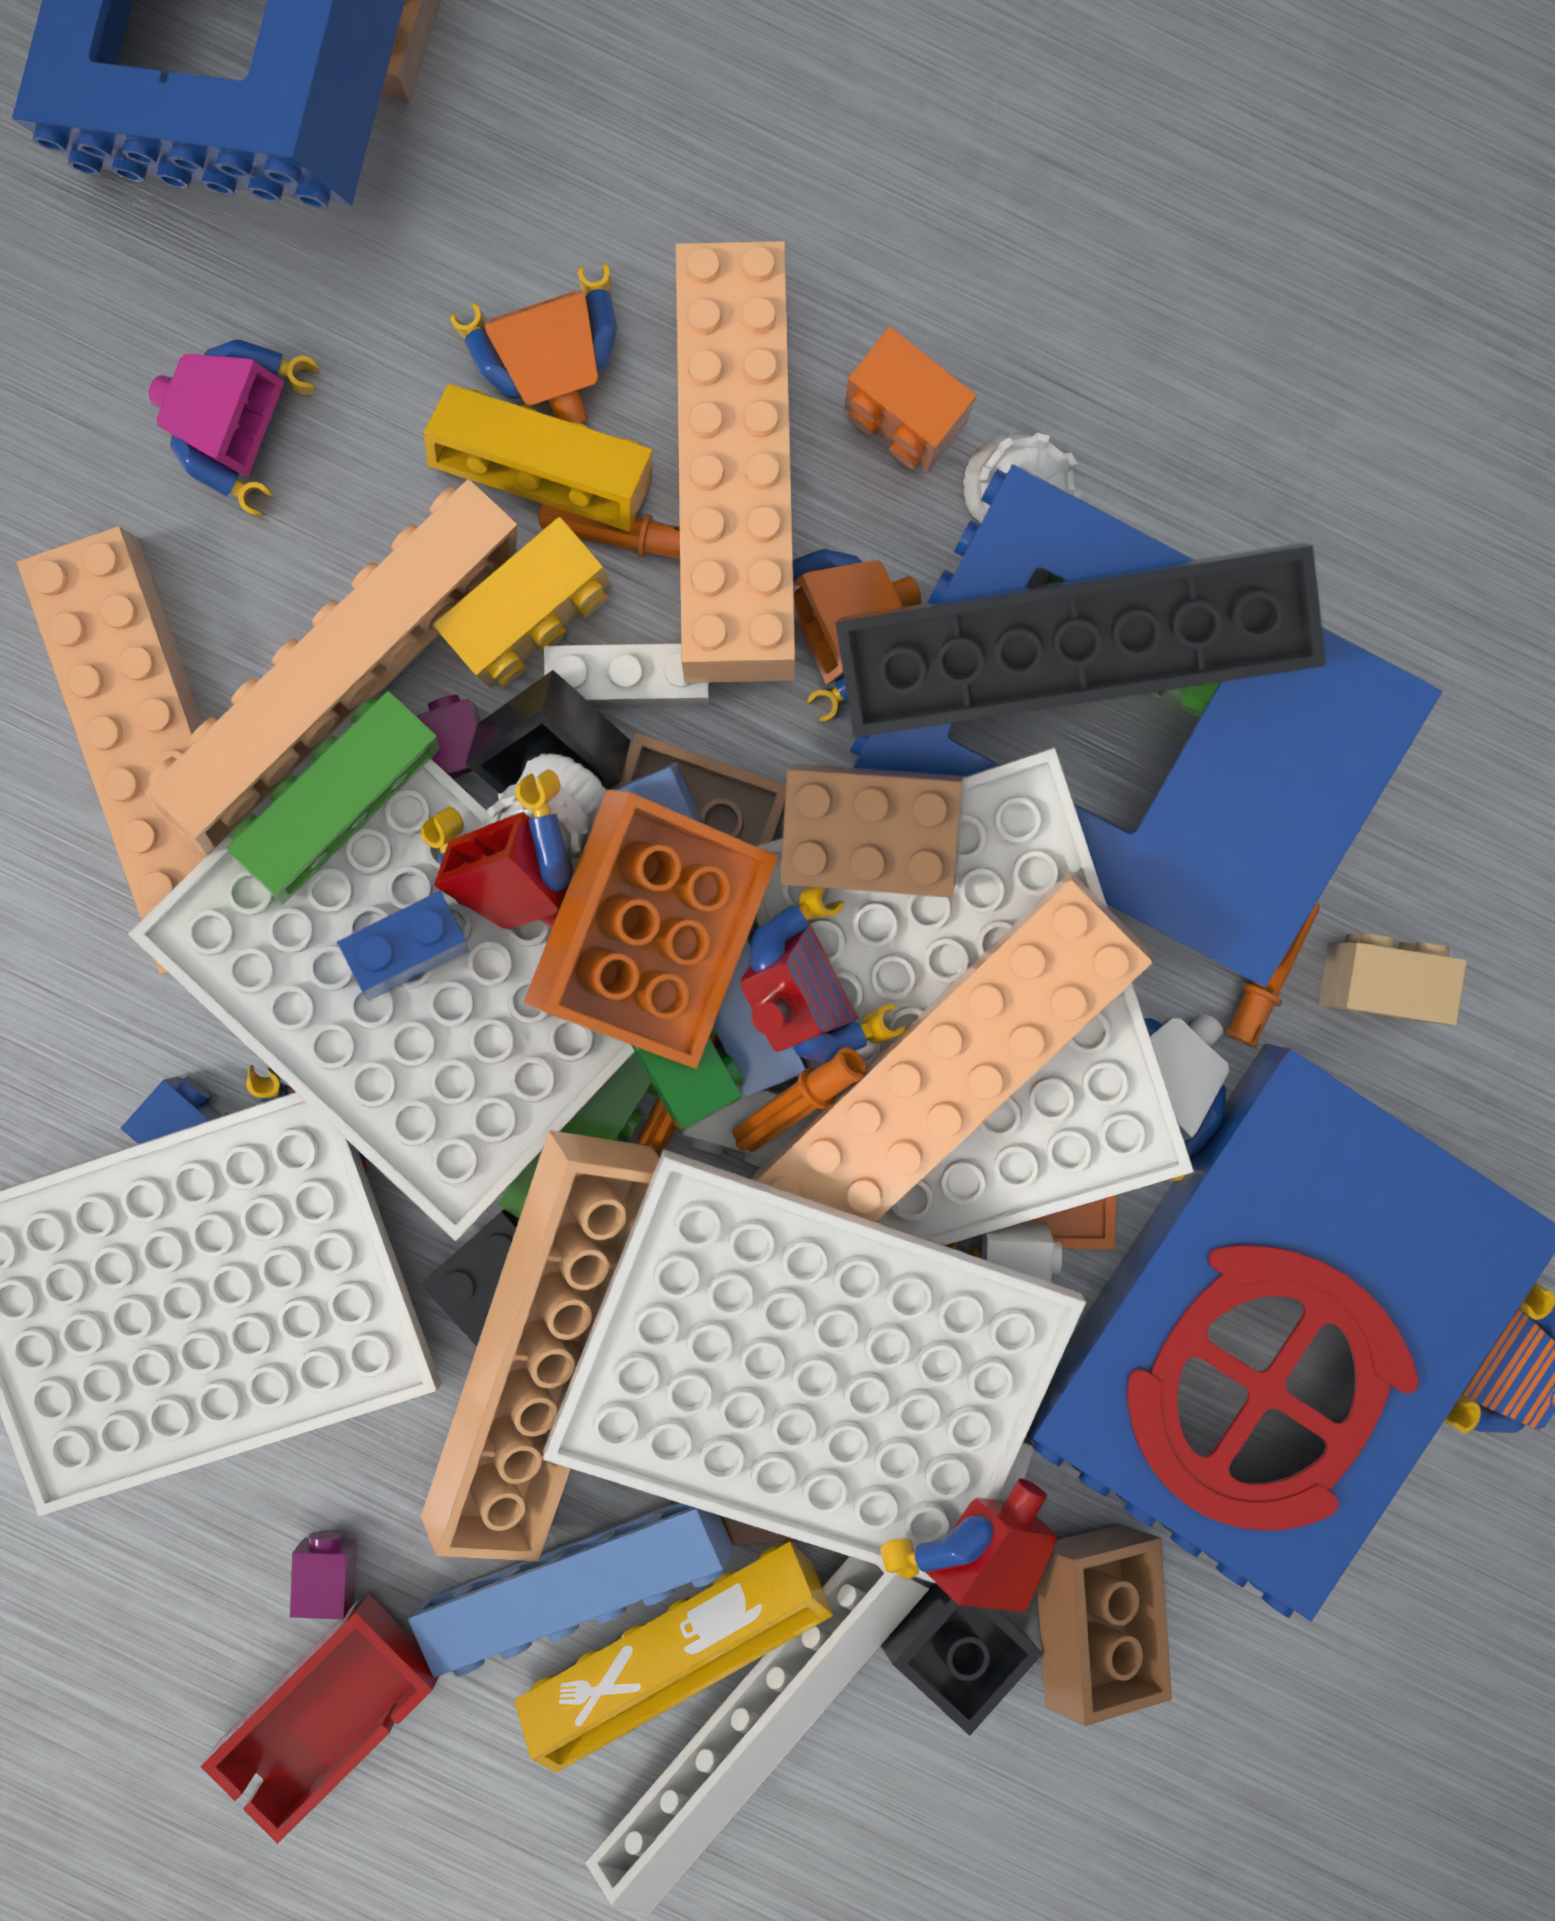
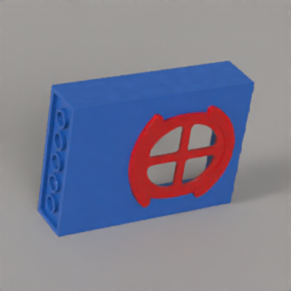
M1264 1044L1226 1101L1222 1127L1196 1156L1191 1155L1189 1157L1194 1172L1186 1174L1180 1181L1172 1183L1069 1339L1026 1436L1035 1443L1032 1448L1051 1463L1060 1467L1064 1460L1069 1462L1081 1473L1078 1478L1098 1494L1106 1497L1110 1490L1113 1491L1126 1503L1124 1508L1142 1523L1152 1527L1156 1520L1160 1522L1164 1528L1172 1533L1170 1539L1191 1555L1198 1557L1203 1550L1212 1560L1218 1563L1216 1569L1235 1584L1244 1588L1249 1581L1263 1593L1261 1598L1282 1615L1290 1618L1295 1611L1312 1622L1555 1254V1223L1292 1049ZM1272 1296L1291 1297L1298 1300L1303 1306L1302 1317L1271 1364L1263 1371L1252 1369L1211 1342L1207 1336L1209 1326L1217 1318L1230 1309L1254 1299ZM1325 1324H1334L1343 1332L1354 1361L1355 1390L1348 1416L1341 1422L1331 1421L1290 1394L1285 1387L1288 1376L1319 1329ZM1192 1357L1201 1358L1247 1390L1245 1403L1214 1450L1206 1456L1197 1454L1189 1447L1181 1429L1178 1416L1177 1398L1180 1376L1184 1364ZM1269 1409L1280 1410L1321 1437L1325 1442L1323 1454L1312 1464L1291 1476L1279 1480L1261 1483L1242 1482L1233 1478L1229 1472L1232 1461L1263 1414Z

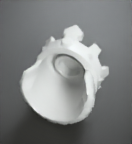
M1038 432L1033 436L1010 433L1009 436L1000 434L993 437L991 441H986L974 452L968 461L969 465L966 466L963 484L965 487V504L969 512L980 523L983 521L990 505L981 501L988 484L997 469L1008 473L1012 464L1080 499L1081 492L1075 490L1072 468L1078 463L1073 454L1063 453L1049 442V435Z
M552 753L548 755L541 754L539 757L527 761L517 784L510 785L503 793H498L499 800L485 812L490 816L489 822L477 829L522 811L533 819V811L519 803L516 798L515 789L520 780L530 773L534 775L536 781L538 775L547 769H551L557 774L561 786L557 796L548 802L551 814L557 813L563 843L568 859L572 863L574 873L606 790L605 787H602V783L597 776H594L588 769L583 768L580 763H574L573 759Z

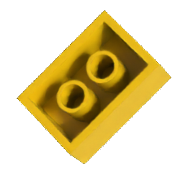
M559 516L438 619L433 626L472 672L490 689L498 683L502 687H506L526 670L527 666L523 661L540 648L544 652V646H556L566 636L568 631L564 626L581 613L586 618L597 611L607 601L608 595L605 591L612 585L603 566Z

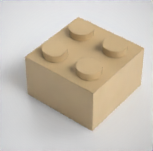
M1366 933L1361 935L1347 934L1346 943H1328L1319 1006L1457 1026L1467 960L1448 957L1449 946L1416 942V944L1400 942L1399 949L1394 948L1396 938Z

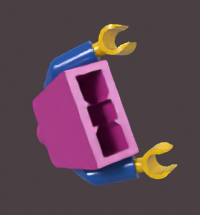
M237 339L207 349L203 355L186 353L179 359L172 378L164 375L157 376L150 385L149 398L154 406L160 408L157 424L160 428L172 434L170 440L171 450L185 472L190 477L225 497L229 493L236 496L241 508L247 513L254 516H264L263 513L249 506L248 496L254 490H262L263 493L274 498L271 490L261 483L249 482L245 484L237 478L239 474L246 477L249 476L285 383L277 375L288 378L291 388L296 393L305 396L311 395L315 392V387L308 382L298 381L295 375L300 370H309L312 373L319 374V368L315 361L308 356L300 355L294 357L289 362L282 359V353Z

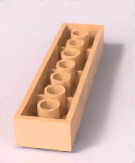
M785 241L676 244L681 654L685 683L795 681Z
M469 478L457 490L453 487L444 490L431 505L430 512L432 514L420 526L416 527L414 524L407 526L391 545L392 553L379 565L371 562L365 566L352 582L351 586L354 589L340 603L332 600L316 614L312 621L314 628L299 642L296 639H291L285 643L272 659L274 666L259 681L256 678H251L234 693L231 699L234 705L218 720L215 717H211L203 722L190 738L192 745L177 760L174 757H169L151 773L148 780L151 785L145 790V793L161 815L205 856L220 844L365 699L376 698L440 635L433 626L438 619L516 554L517 523Z
M117 526L17 561L16 564L142 921L206 857L161 815L145 793V790L151 785L148 781L151 773L167 758L174 757L177 760L192 745L190 738L203 722L140 541L128 531ZM155 960L160 974H170Z
M1070 870L909 1024L901 1035L897 1036L866 1066V1074L863 1075V1079L853 1083L834 1097V1103L827 1109L820 1110L755 1172L752 1180L876 1222L1153 963L1150 950Z
M548 1131L421 1514V1519L436 1556L539 1561L571 1468L543 1460L544 1447L660 1158L651 1146Z

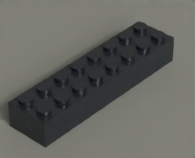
M1297 543L844 616L835 622L854 738L1326 666L1313 545L1307 543Z

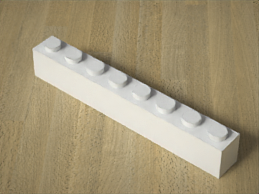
M851 1556L847 1558L823 1586V1591L834 1616L765 1654L585 1863L612 1906L650 1914L926 1594L929 1587L921 1578L905 1579L896 1573L887 1572L883 1566Z

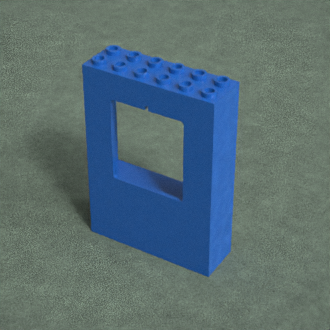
M42 0L12 119L33 133L32 140L35 143L49 150L61 152L68 157L67 164L70 167L85 174L99 176L101 170H108L122 178L135 182H144L145 176L156 177L168 185L181 189H188L190 183H197L223 195H234L236 189L245 190L258 198L271 202H280L282 196L293 197L305 205L318 209H327L329 203L352 206L405 0H267L248 76L243 80L169 72L167 75L161 70L117 65L133 0Z
M1012 464L1008 473L999 469L995 471L981 498L982 502L990 505L981 524L973 520L969 521L954 550L956 554L963 557L955 574L945 569L927 603L1024 588L1033 572L1038 568H1044L1068 581L1195 559ZM1322 627L1326 666L1219 683L1136 830L1128 832L1074 804L1106 904L1264 987L1269 983L1443 692L1425 680ZM952 723L856 737L850 749V752L859 756L853 768L967 776L1000 764L953 740L949 736V729Z

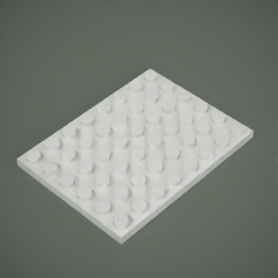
M358 707L327 738L335 736L338 739L353 725L351 717ZM314 751L287 777L295 775L298 778L314 763L311 760ZM430 759L283 905L227 851L226 848L233 842L230 839V833L128 935L457 1242L542 1152L548 1131L561 1132L635 1052L628 1043L523 1003L551 933V928L541 920H536L513 929L501 928L470 908L460 905L454 898L444 892L442 894L467 941L469 951L370 1001L362 993L336 941L440 891L434 886V882L440 867L437 857L442 853L439 848L427 845L422 839L421 828L425 821L445 808L452 807L459 812L464 822V830L459 835L461 836L477 830L483 824L486 825L490 819V816L485 813L487 810ZM273 791L249 815L254 814L258 817L273 803L271 800Z
M1055 746L965 776L957 885L953 898L827 888L823 891V905L842 900L844 902L842 910L834 916L809 919L807 922L808 925L811 924L858 1016L856 1022L859 1025L862 1024V1020L867 1013L884 1005L893 1004L897 1008L884 1013V1025L891 1031L903 1026L906 1028L1070 870L1107 907ZM783 837L756 846L779 856L755 916L759 928L790 905L798 907L800 894L804 888H807V886L780 884ZM1130 983L876 1223L944 1246L1194 1172L1133 983ZM895 1038L878 1044L871 1042L869 1039L866 1040V1047L856 1051L862 1058L865 1067ZM805 1058L808 1068L816 1069L823 1064Z
M296 1091L0 1190V1415L38 1516L437 1391L442 1385L357 1148Z
M663 1149L545 1444L543 1460L884 1567L880 1549L886 1542L899 1538L910 1539L915 1551L918 1544L940 1540L949 1534L970 1502L977 1497L998 1499L1086 1301L1079 1292ZM920 1569L918 1575L915 1576L936 1583Z

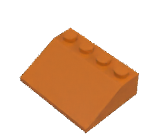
M607 789L523 1003L697 1069L779 856L634 793Z

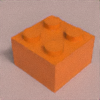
M889 326L849 376L844 407L850 411L847 414L848 419L859 430L869 436L877 432L892 444L889 450L902 464L911 469L918 465L928 473L966 425L977 395Z

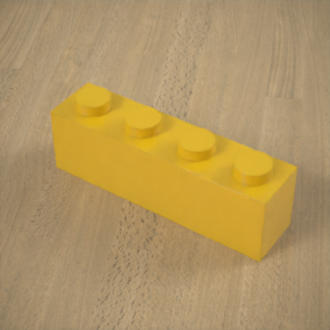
M448 383L423 432L427 466L465 479L469 478L472 481L628 532L631 530L651 484L653 449L641 446L631 439H620L589 429L584 424L578 422H567L539 413L529 406H518L490 397L476 389L468 390Z

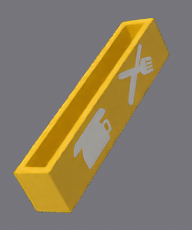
M790 1541L784 1545L773 1546L765 1550L755 1562L739 1571L722 1575L714 1581L713 1586L694 1597L676 1601L668 1608L666 1613L647 1624H639L629 1628L623 1633L622 1638L605 1648L582 1655L572 1667L556 1676L545 1677L537 1681L530 1691L514 1699L530 1759L558 1773L834 1616L811 1559Z

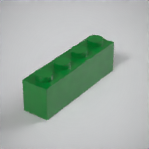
M714 1026L697 1069L631 1045L679 1133L730 1106L742 1097L737 1087L744 1084V1080L736 1064L729 1054L720 1058L710 1038L717 1035Z

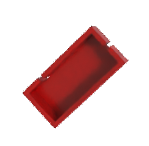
M367 1593L348 1612L344 1620H340L217 1742L200 1767L234 1801L244 1793L257 1773L263 1780L258 1784L243 1810L278 1844L391 1732L394 1723L398 1725L433 1690L439 1676L433 1678L418 1642Z

